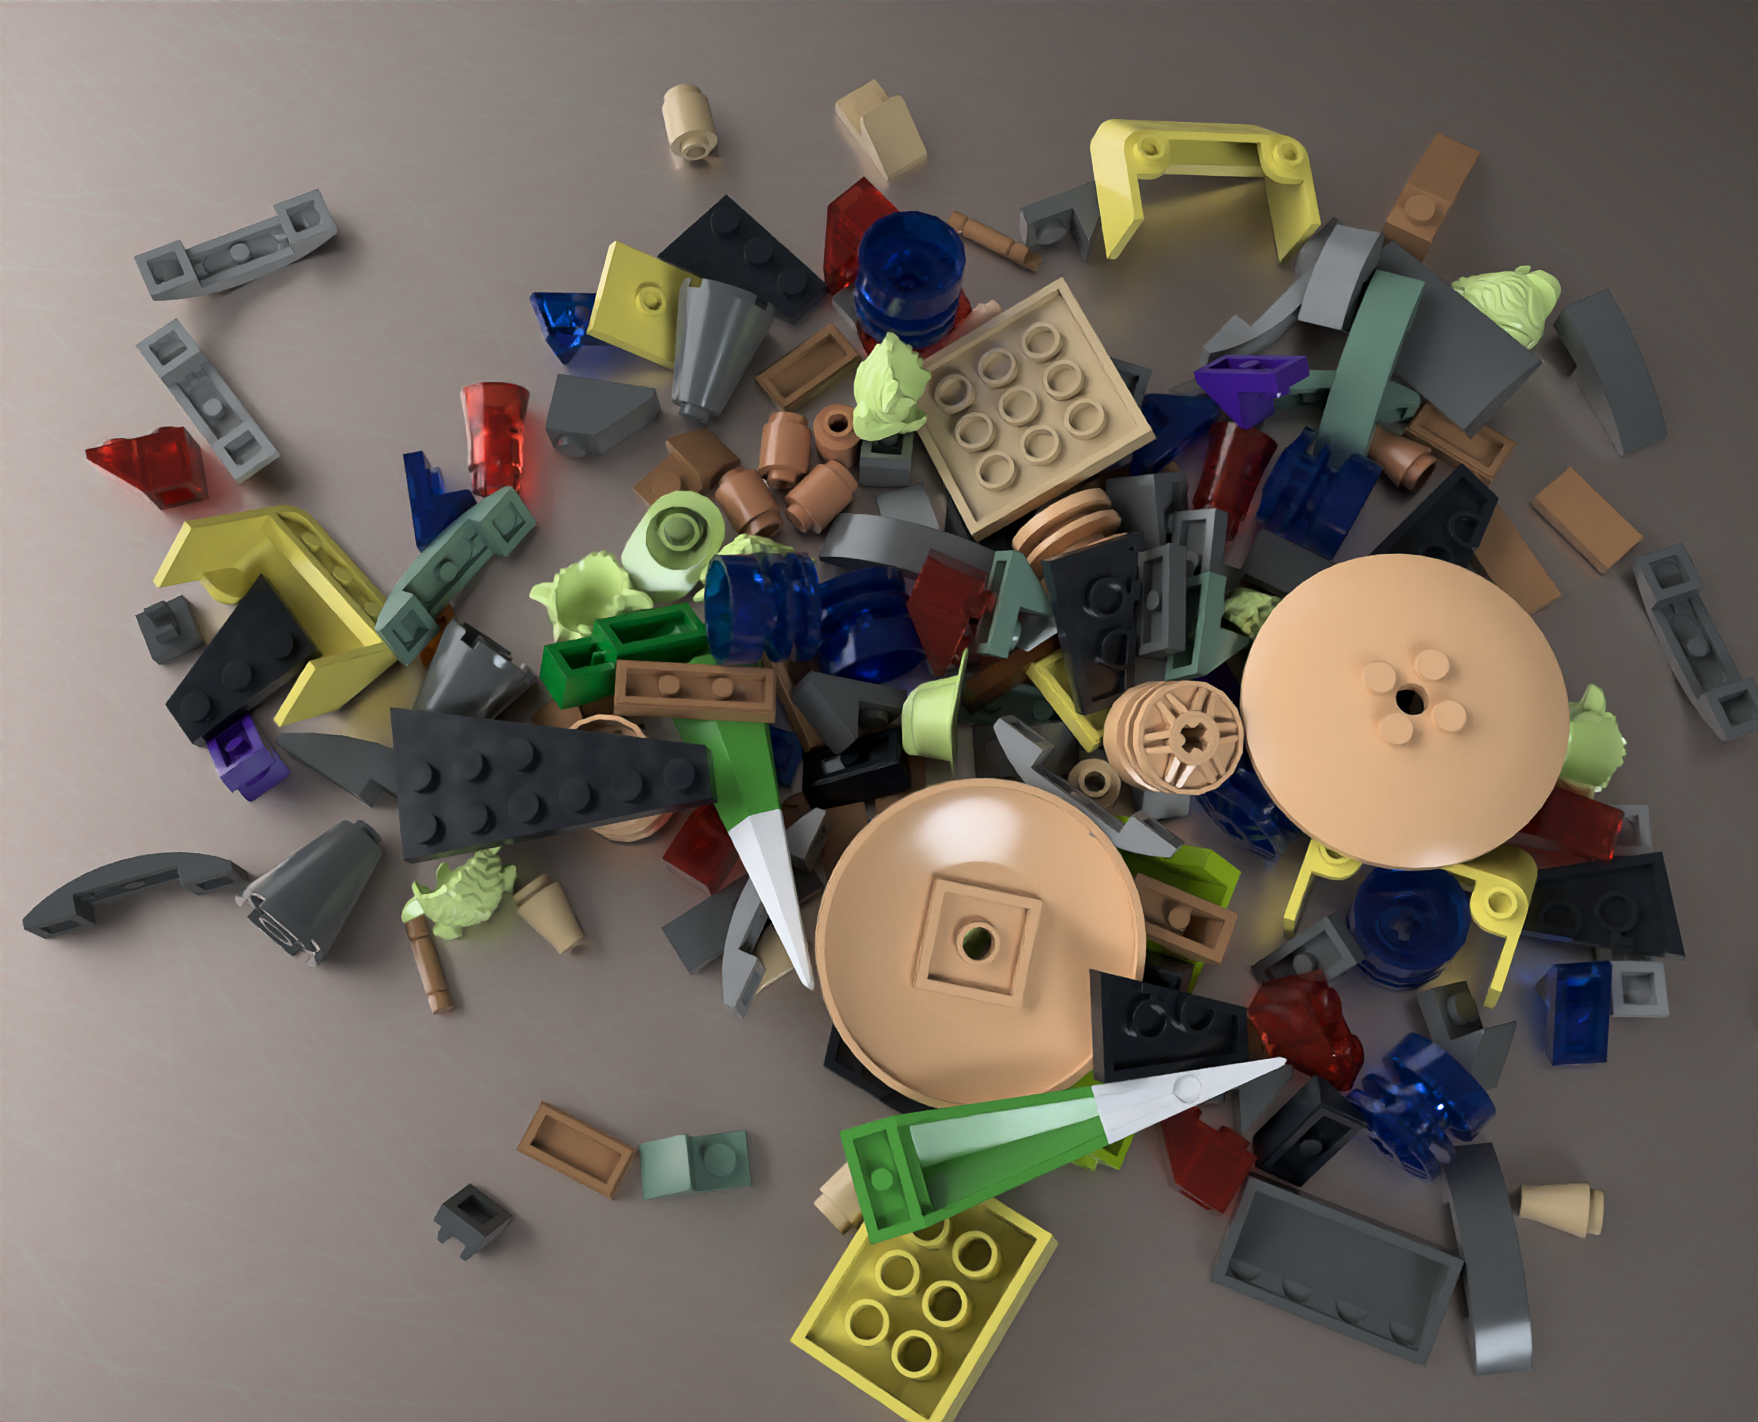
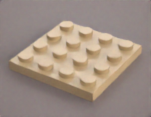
M1063 277L924 359L922 368L930 370L932 377L926 383L923 395L917 400V408L923 410L927 415V422L917 432L967 528L977 543L1156 439L1147 420Z

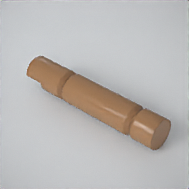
M956 210L951 213L946 228L958 234L962 233L964 237L1004 257L1009 256L1010 260L1034 272L1040 265L1043 256L1031 251L1030 247L1020 242L1015 243L1014 239L972 218L969 219L968 216Z
M421 915L404 923L408 938L412 941V951L425 992L429 995L428 1001L432 1014L436 1015L451 1010L453 1005L449 992L445 991L447 986L432 939L428 937L430 933L425 917Z

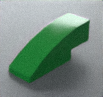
M688 602L596 619L592 636L544 645L539 678L560 710H565L614 695L617 660L679 663L706 645L710 640L711 634Z

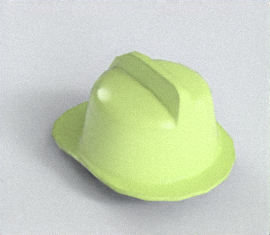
M694 491L671 492L661 496L650 506L628 539L621 555V567L628 572L633 590L645 592L652 599L653 603H670L684 597L697 584L701 571L718 553L725 538V521L719 508L708 497Z
M965 648L958 675L921 683L909 694L903 704L901 715L902 747L904 751L910 755L950 761L952 774H956L957 717L967 666L968 648Z

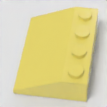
M995 1198L986 1200L928 1228L875 1244H870L863 1221L796 1329L790 1342L908 1422H953L1059 1243L1051 1233Z

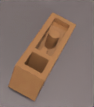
M1437 132L1385 221L1381 233L1385 234L1382 247L1394 240L1422 263L1481 152Z

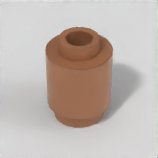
M829 405L822 409L815 418L813 430L816 451L824 464L828 460H835L847 469L860 461L862 439L856 436L853 429L854 408L849 405Z
M776 412L769 416L768 423L763 426L758 473L762 479L767 481L768 486L774 489L791 490L808 474L812 431L808 428V419L803 415L794 412Z
M828 460L824 465L817 464L784 497V502L787 506L785 515L792 525L801 532L806 533L808 530H811L812 532L820 533L853 500L852 493L858 488V484L853 475L835 460Z
M737 467L719 479L718 484L720 487L716 490L714 496L738 535L746 533L747 535L771 538L780 531L784 525L780 517L782 509L756 469L745 470L743 467Z

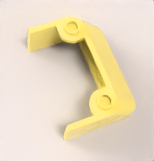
M1111 119L1100 125L1091 140L1090 152L1107 259L1118 258L1144 220L1138 179H1156L1162 174L1264 177L1279 263H1289L1321 225L1309 156L1303 145L1292 137L1249 124Z
M277 505L185 521L153 579L158 588L198 580L214 600L226 605H238L260 574H263L271 581L323 654L319 659L309 661L273 719L279 727L340 709L398 660L374 630L387 598L309 513L292 505Z
M1311 839L1283 917L1284 938L1291 940L1296 936L1317 875L1330 880H1344L1356 874L1363 863L1344 857L1326 848L1316 840ZM1507 843L1501 844L1480 857L1451 867L1408 871L1472 892L1469 909L1474 922L1482 930L1505 938L1483 1007L1494 1010L1502 992L1537 880V866L1531 855L1525 850Z

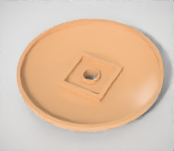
M1377 554L1359 557L1329 567L1302 582L1275 607L1262 625L1250 649L1240 687V718L1244 728L1246 750L1260 782L1274 803L1291 822L1326 848L1344 857L1381 868L1406 871L1433 870L1458 865L1494 850L1520 831L1542 808L1557 782L1567 753L1570 732V710L1567 689L1556 656L1542 631L1530 615L1498 586L1461 566L1421 555ZM1407 689L1418 693L1424 703L1423 712L1418 715L1404 713L1397 705V692Z
M969 778L932 785L909 794L874 817L856 835L833 869L824 890L815 933V959L818 981L828 1013L841 1038L852 1053L872 1074L892 1089L917 1102L940 1109L1061 1091L1074 1085L1093 1069L1089 968L1142 981L1146 960V930L1139 893L1126 863L1108 836L1089 817L1060 797L1038 787L996 778ZM982 927L990 935V949L980 958H969L963 949L964 936L971 929Z

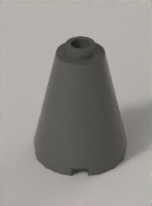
M691 278L682 280L678 298L672 403L680 407L678 413L680 416L701 423H707L709 416L719 417L774 321L777 311L774 305L768 302L765 311L755 305L757 295L726 283L702 279L699 288L691 287Z
M453 617L445 627L411 710L494 720L534 684L538 675L524 662L520 667L513 664L510 651L468 623L464 622L462 625L457 618Z
M343 820L242 888L235 896V902L240 907L247 900L254 909L247 918L261 932L291 956H294L299 949L311 955L304 964L310 967H317L325 959L380 861L383 852L378 844L382 839L370 825L362 820H357L354 824Z

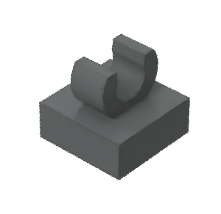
M183 595L167 602L162 600L144 608V612L135 615L150 655L159 665L206 645L190 602Z
M469 1183L441 1205L433 1221L441 1226L438 1232L439 1242L443 1244L454 1236L466 1245L460 1255V1258L466 1261L500 1235L513 1215Z

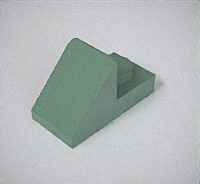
M1015 550L995 552L971 651L972 653L988 657L1008 659L1009 650L1015 648L1020 637L1021 622L1017 619L1019 611L1039 617H1054L1050 600L1022 552Z
M1208 571L1186 578L1185 651L1167 656L1164 681L1191 680L1206 676L1251 642L1249 637L1220 628L1221 618L1225 611L1224 594L1227 577Z
M746 1130L694 1137L688 1134H680L639 1144L643 1200L753 1187Z

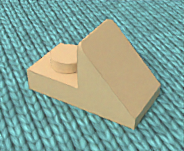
M873 79L835 102L836 113L887 181L927 158V151L907 105L900 94L889 98L879 83Z

